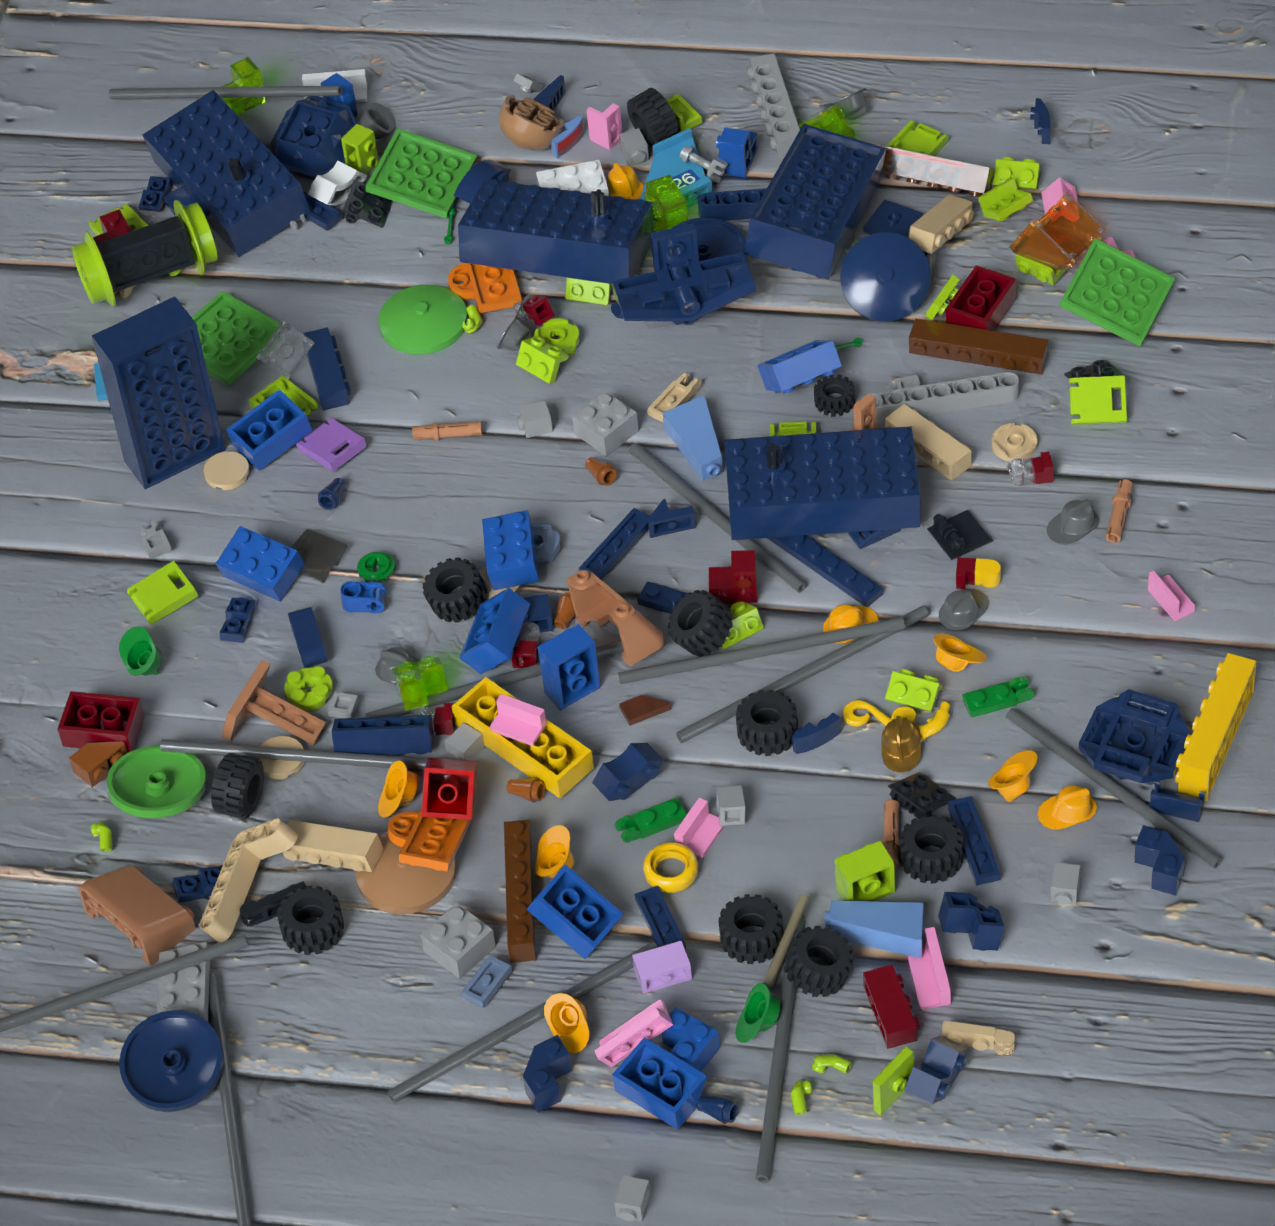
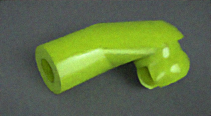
M104 821L93 823L91 825V832L93 836L99 835L100 851H112L111 829Z

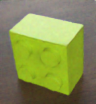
M881 840L873 844H867L851 853L842 854L834 859L836 890L843 901L873 902L895 893L894 862Z

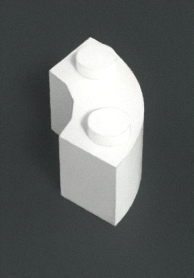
M337 161L328 173L317 175L311 184L308 195L327 205H339L346 202L353 181L356 180L364 183L368 175Z

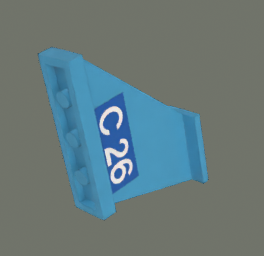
M690 128L653 145L654 160L640 199L653 202V225L698 204L697 200L701 194L712 192V181L708 176H705L703 167L690 160L684 163L682 158L679 157L684 146L693 147V153L698 155Z

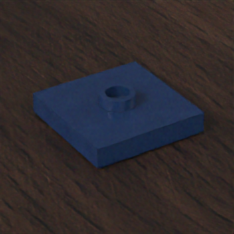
M884 199L863 226V232L869 235L878 232H892L909 238L911 225L920 219L923 213Z

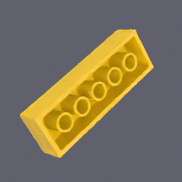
M1227 653L1224 662H1219L1216 671L1217 679H1212L1208 690L1210 695L1208 698L1204 697L1200 708L1202 713L1200 716H1196L1193 722V734L1187 735L1184 749L1186 750L1184 754H1179L1176 762V767L1179 768L1175 778V783H1178V793L1199 797V792L1202 791L1205 792V802H1207L1254 693L1255 660Z
M487 677L482 679L452 705L455 725L459 727L462 723H465L481 732L486 747L530 778H538L540 781H543L545 789L560 799L594 769L592 750L547 719V725L534 745L492 732L490 725L498 714L496 701L499 696L503 694L514 699L517 698Z

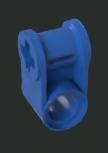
M346 582L340 588L342 607L345 611L351 613H380L385 607L383 597L386 595L387 588L380 582Z

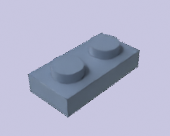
M489 955L461 991L462 998L484 1008L512 972L511 965Z

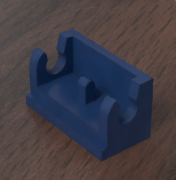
M1155 781V788L1152 789L1150 794V807L1161 814L1199 822L1205 805V792L1200 791L1199 797L1161 789V782Z

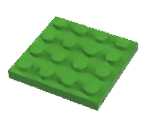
M397 128L366 185V192L447 219L449 210L457 200L454 193L463 177L475 165L477 155Z
M1094 238L1059 306L1140 347L1175 278Z
M224 291L192 317L197 324L208 375L227 386L232 384L261 358L259 353L275 331L278 330L279 334L276 333L275 338L270 340L272 342H269V346L265 348L264 353L262 352L263 355L288 334L286 326L280 328L281 323Z

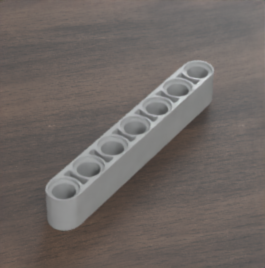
M1003 372L870 393L876 397V423H884L885 418L903 404L911 409H915L921 416L1010 403L1019 397V377L1013 372Z

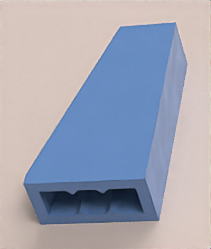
M698 397L663 412L664 429L702 481L722 473V456L705 397Z
M831 901L830 911H825V926H829L831 928L830 931L834 933L838 931L841 933L840 937H846L849 942L922 958L923 903Z

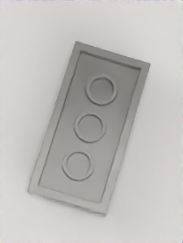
M202 942L159 952V964L207 948L209 944ZM210 960L158 978L157 1014L172 1010L187 1011L200 1016L208 1022Z

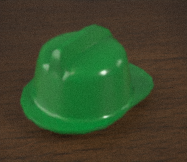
M133 627L126 631L119 643V653L127 671L133 676L158 675L162 655L155 646L150 634L142 627Z
M758 983L752 988L738 1020L735 1035L736 1039L741 1043H746L753 1039L758 1031H766L771 1028L778 1019L781 1000L771 995L768 986L764 983Z

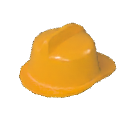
M614 163L606 179L608 192L611 197L620 196L626 199H640L644 185L637 177L634 169L627 165L619 166L618 163Z
M842 604L831 611L823 624V632L878 622V616L871 608L866 606ZM854 639L845 640V641H840V642H835V643H847V642H850V641H852V640H854Z
M940 633L936 634L933 638V642L937 646L935 658L937 662L948 670L959 672L964 670L969 663H982L987 660L984 652L966 644L955 636Z
M1025 750L1011 756L989 779V787L997 789L1007 802H1012L1018 796L1025 793L1030 787L1029 773L1038 760L1036 752Z
M400 760L395 761L387 772L385 785L378 804V813L383 818L392 815L398 806L409 804L417 791L418 775L408 771L405 763Z
M1068 785L1062 788L1058 795L1044 801L1040 805L1037 814L1043 826L1049 829L1060 830L1091 819L1096 814L1097 805L1087 788Z
M562 825L553 826L542 835L537 847L535 863L537 875L541 877L548 876L553 879L565 864L570 869L573 868L574 856L570 851V832L566 827Z
M557 993L552 995L546 1001L544 1015L553 1036H559L569 1053L581 1052L589 1041L590 1033L586 1021L587 1011L582 1002L568 994Z

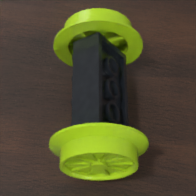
M175 200V217L98 244L95 243L90 232L86 231L84 242L73 245L71 248L80 279L91 303L96 304L106 300L114 307L116 305L114 292L193 264L198 273L204 275L205 265L217 261L218 255L210 227L199 204L196 202L183 206L178 200Z

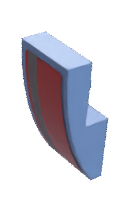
M579 115L565 123L563 126L564 132L558 134L552 140V155L557 159L569 152L584 134L582 116Z

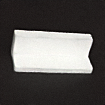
M365 69L302 74L303 86H321V82L338 73L353 84L356 103L367 102Z

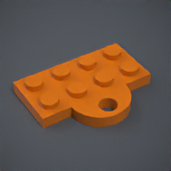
M462 263L454 267L448 275L449 289L458 294L462 299H475L480 314L522 305L521 294L512 269ZM458 281L464 282L462 284H455Z
M422 809L420 812H403L389 820L387 834L391 842L402 847L399 853V862L411 866L432 868L438 871H448L472 819L422 817Z

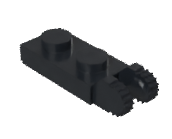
M305 882L292 884L260 900H250L244 903L239 909L243 917V924L251 927L277 917L278 907H281L280 902L283 899H287V894L290 892L295 893L297 888L306 889Z

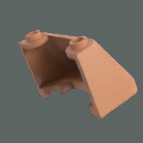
M580 570L566 579L577 622L585 627L588 625L587 622L595 621L601 627L610 621L619 628L624 649L622 653L623 661L630 667L663 647L664 636L662 631L590 571Z
M127 865L89 879L78 887L85 912L92 918L96 916L98 918L101 916L105 917L129 937L134 948L138 947L144 951L142 960L150 967L159 960V952L171 950L196 929L193 921V912L187 906L182 907L145 877L143 871L138 866Z

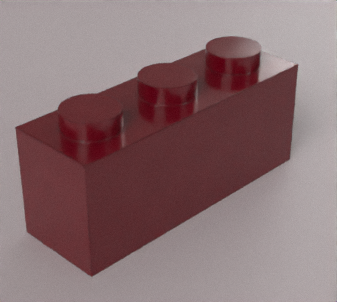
M893 964L863 972V986L886 1048L889 1049L917 1041V1030H920V1023L917 1015H912L911 1013L912 1003L909 994H904L902 990L904 982L901 974H896Z

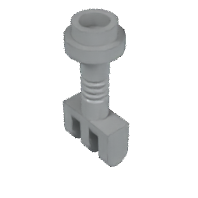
M684 146L679 155L682 161L687 163L690 160L699 164V166L708 170L706 176L710 180L720 183L722 179L720 176H723L724 169L727 168L728 163L717 156L710 162L693 153V147Z

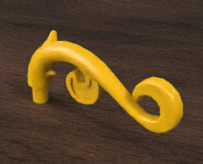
M862 700L851 701L843 709V719L852 727L862 726L870 720L869 713L861 717L855 716L854 712L858 709L868 710L884 726L893 719H896V716H901L902 719L910 720L914 723L917 718L914 709L910 707L897 708L890 718L875 706ZM942 702L935 716L927 719V724L918 726L921 733V742L929 736L940 732L945 727L950 717L948 713L950 709L949 703Z

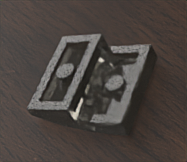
M307 529L292 546L293 549L299 552L305 563L299 574L324 583L333 565L338 566L348 545Z

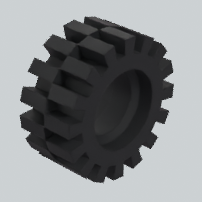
M831 374L830 378H827V376L823 377V381L819 379L817 385L815 384L814 386L815 407L818 408L820 413L824 411L826 416L831 413V417H835V413L842 416L843 411L846 414L849 413L855 404V386H853V382L849 381V378L846 376L842 379V375L839 374L837 378L834 377V374ZM833 393L841 394V396L835 398L828 397L827 395Z

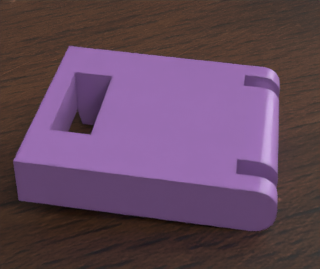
M329 418L327 424H321L305 436L303 441L300 440L296 443L299 451L332 472L367 447L362 436L333 418ZM345 444H349V446L345 448L343 451H341L339 454H333L341 447H343Z

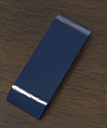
M308 607L289 612V621L304 668L328 662L312 608Z

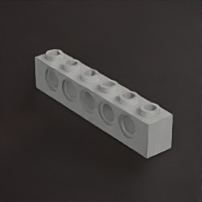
M775 54L750 58V67H747V74L749 80H753L751 85L753 94L757 93V106L762 108L760 113L762 121H766L767 136L771 135L769 138L771 150L776 151L778 158L785 157L800 129Z

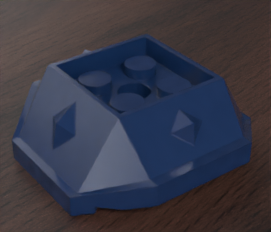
M319 96L307 97L297 101L292 108L286 111L269 148L271 153L291 174L315 180L317 175L328 173L337 161L345 164L341 138L357 123L349 105Z
M1128 689L1119 694V697L1107 700L1096 706L1079 741V750L1094 769L1116 775L1120 780L1129 779L1151 786L1155 784V781L1174 778L1178 770L1176 767L1178 756L1180 753L1184 754L1186 750L1184 749L1185 740L1190 732L1180 715L1176 703Z

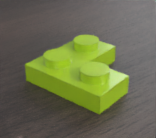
M952 274L926 312V317L933 320L937 313L942 315L951 302L950 300L953 299L959 290L955 287L960 280Z

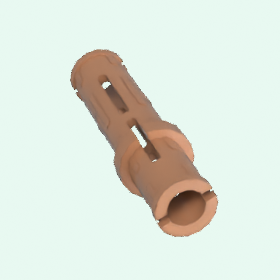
M481 421L438 424L435 422L433 425L412 426L414 441L422 439L438 441L439 438L482 436Z
M1127 479L1118 482L1116 495L1112 499L1113 509L1105 536L1106 540L1111 543L1120 542L1126 512L1131 505L1130 495L1133 483Z
M887 800L883 806L884 835L881 842L892 858L895 869L899 865L900 804L896 800Z

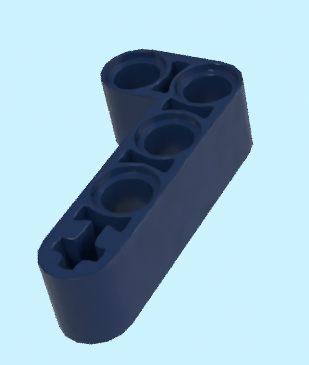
M766 189L703 193L697 200L699 218H716L724 221L750 219Z

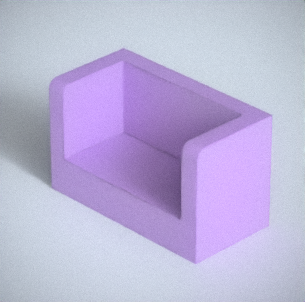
M682 941L632 955L634 971L643 994L692 980L691 965Z

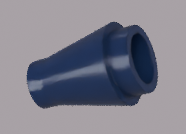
M335 478L318 493V503L322 508L332 510L339 505L346 486L341 478Z
M701 1096L697 1103L698 1111L704 1112L723 1124L733 1123L738 1114V1103L734 1102L732 1098Z

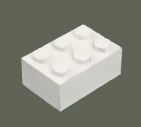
M600 160L536 172L537 185L539 187L559 188L568 191L577 190L590 194L591 191L600 189L601 192H604V196H609Z

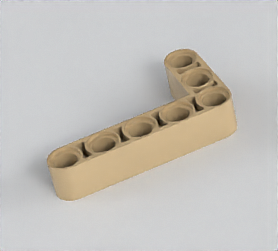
M279 818L243 830L234 838L199 925L204 932L218 943L226 941L231 936L240 914L239 909L244 904L260 861L289 850L298 838V834Z

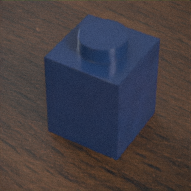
M548 595L525 597L524 599L530 603L527 612L529 633L536 634L553 631Z

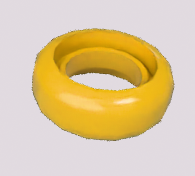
M666 842L657 845L648 852L644 859L643 873L647 883L652 888L658 886L663 893H677L685 890L695 881L698 875V861L694 852L689 847L677 842ZM668 858L681 860L685 865L683 872L675 877L660 875L656 867L661 861Z

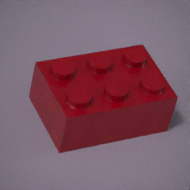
M975 265L946 307V323L994 331L1016 299V278Z
M70 691L58 726L62 746L81 749L87 743L122 741L126 746L127 753L133 751L145 718L141 700L136 697Z

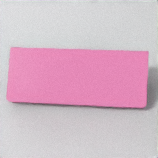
M935 927L924 929L925 941H923L922 958L907 955L921 1010L951 1005L950 986Z
M662 1000L656 1001L599 1041L600 1047L594 1050L597 1058L608 1066L613 1067L626 1058L644 1037L651 1041L674 1025Z

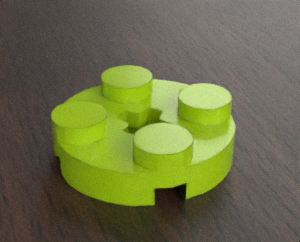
M563 318L549 319L543 323L539 330L537 328L534 336L541 337L546 343L559 347L567 355H573L576 352V347L580 341L578 327L575 324L574 326L569 324L568 320Z
M316 666L290 672L287 675L284 690L288 703L304 711H314L322 708L326 704L325 701L332 697L333 684L324 668ZM313 687L310 692H307L305 688Z

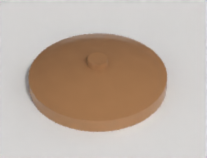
M388 831L380 834L378 837L384 851L373 872L355 871L357 886L363 898L373 907L392 914L417 913L441 901L454 883L456 876L455 859H453L448 871H438L432 868L399 862V853L402 847L390 841L387 834Z

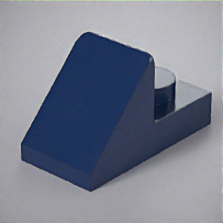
M663 499L648 518L650 538L696 528L693 507L689 506L669 511L666 499Z

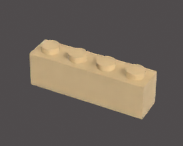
M951 194L947 195L911 225L909 239L916 243L922 251L932 254L938 248H941L947 240H950L954 234L961 231L967 223L971 222L974 214L972 211L973 202Z
M903 404L885 418V428L912 426L915 455L951 481L971 467L970 448L954 439L950 433L941 430L934 422L928 421L915 409H911Z
M290 820L287 825L298 834V838L289 850L282 853L286 859L291 861L299 860L311 864L330 865L335 868L342 867L355 871L373 872L384 848L377 833Z

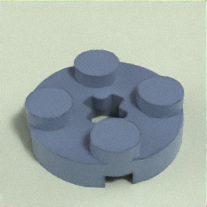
M532 523L535 543L540 541V545H536L537 563L548 564L553 562L561 547L559 533L557 530H553L552 526L547 523Z

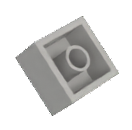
M603 391L572 415L574 434L606 457L639 432L637 412L606 391Z
M457 902L420 934L424 952L459 979L496 947L493 929Z

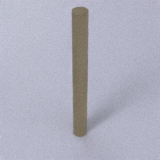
M799 895L763 983L768 988L773 987L809 900V897L806 895Z

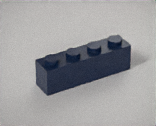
M328 327L302 333L305 351L322 410L349 405L347 395H351L349 382H344V379H347L344 366H339V364H342L339 350L335 351L338 348L335 335L330 336Z
M431 715L334 719L331 731L334 752L371 755L391 754L394 756L408 753L422 755L432 753L434 745Z

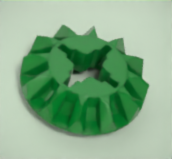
M384 552L368 553L357 564L359 577L364 578L366 582L370 580L373 582H377V580L385 581L387 576H392L395 569L393 558ZM376 563H378V571L374 572L373 569Z

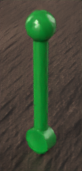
M453 208L449 210L447 236L444 237V242L447 245L453 243L451 232L453 216L456 214Z
M855 338L853 342L837 345L835 348L840 350L851 346L861 347L863 341L861 338Z

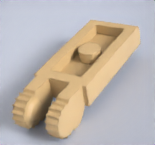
M683 373L648 407V415L663 422V412L686 403L700 389L702 385L701 380L696 378L687 386L690 375Z
M943 1021L941 1036L962 1046L973 1047L980 1051L986 1049L994 1050L998 1055H1012L1015 1051V1035L1012 1031L996 1029L995 1027Z

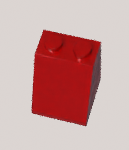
M428 758L424 767L422 817L471 820L477 784L478 761Z

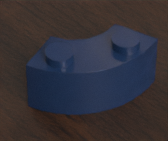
M483 160L466 173L459 183L454 196L471 203L484 179L508 182L511 169L493 160Z
M630 743L619 757L610 762L602 763L592 783L608 801L625 800L632 793L643 787L649 780L659 775L664 760L648 743Z

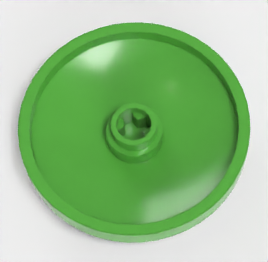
M416 285L403 289L391 296L382 306L378 322L380 333L387 344L404 353L421 355L438 352L454 344L464 333L462 323L463 321L467 322L468 316L464 301L452 290L438 285Z
M160 745L142 747L125 754L112 765L107 775L108 795L113 804L127 814L142 818H164L179 814L196 804L206 788L205 769L202 762L195 755L190 753L163 752L160 749Z

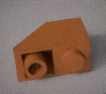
M122 741L87 743L70 756L69 759L73 772L93 788L107 777L112 765L119 758L127 754V750Z

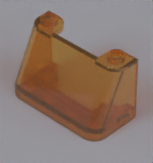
M1067 192L1039 220L1035 218L1009 248L1019 256L1059 271L1063 268L1067 271L1076 262L1075 258L1092 244L1094 238L1102 240L1100 234L1105 228Z

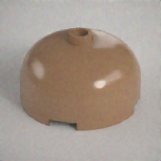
M514 95L506 97L498 117L502 133L519 148L543 150L550 147L552 140L561 133L564 121L554 117L555 111L540 102L524 97V100H517Z

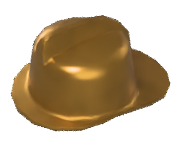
M896 716V719L890 721L885 726L881 736L882 758L888 769L898 773L908 772L917 766L921 757L920 729L914 722L902 719L901 716Z

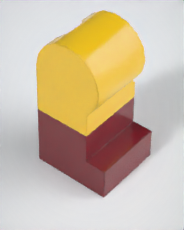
M957 557L956 589H966V585H983L988 588H994L1000 584L1001 566L997 561Z

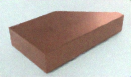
M644 695L619 703L620 710L629 726L671 710L669 702Z

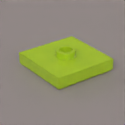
M908 1047L903 1048L872 1081L874 1111L879 1115H882L906 1088L912 1068L914 1067V1051Z

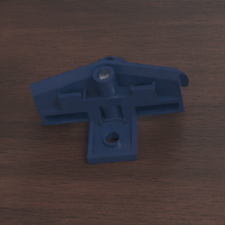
M693 223L650 233L654 272L612 281L613 293L617 303L611 305V311L615 317L624 319V321H672L676 325H690L700 317L755 292L756 287L743 252L699 261L697 231ZM679 245L678 248L671 249L673 246Z

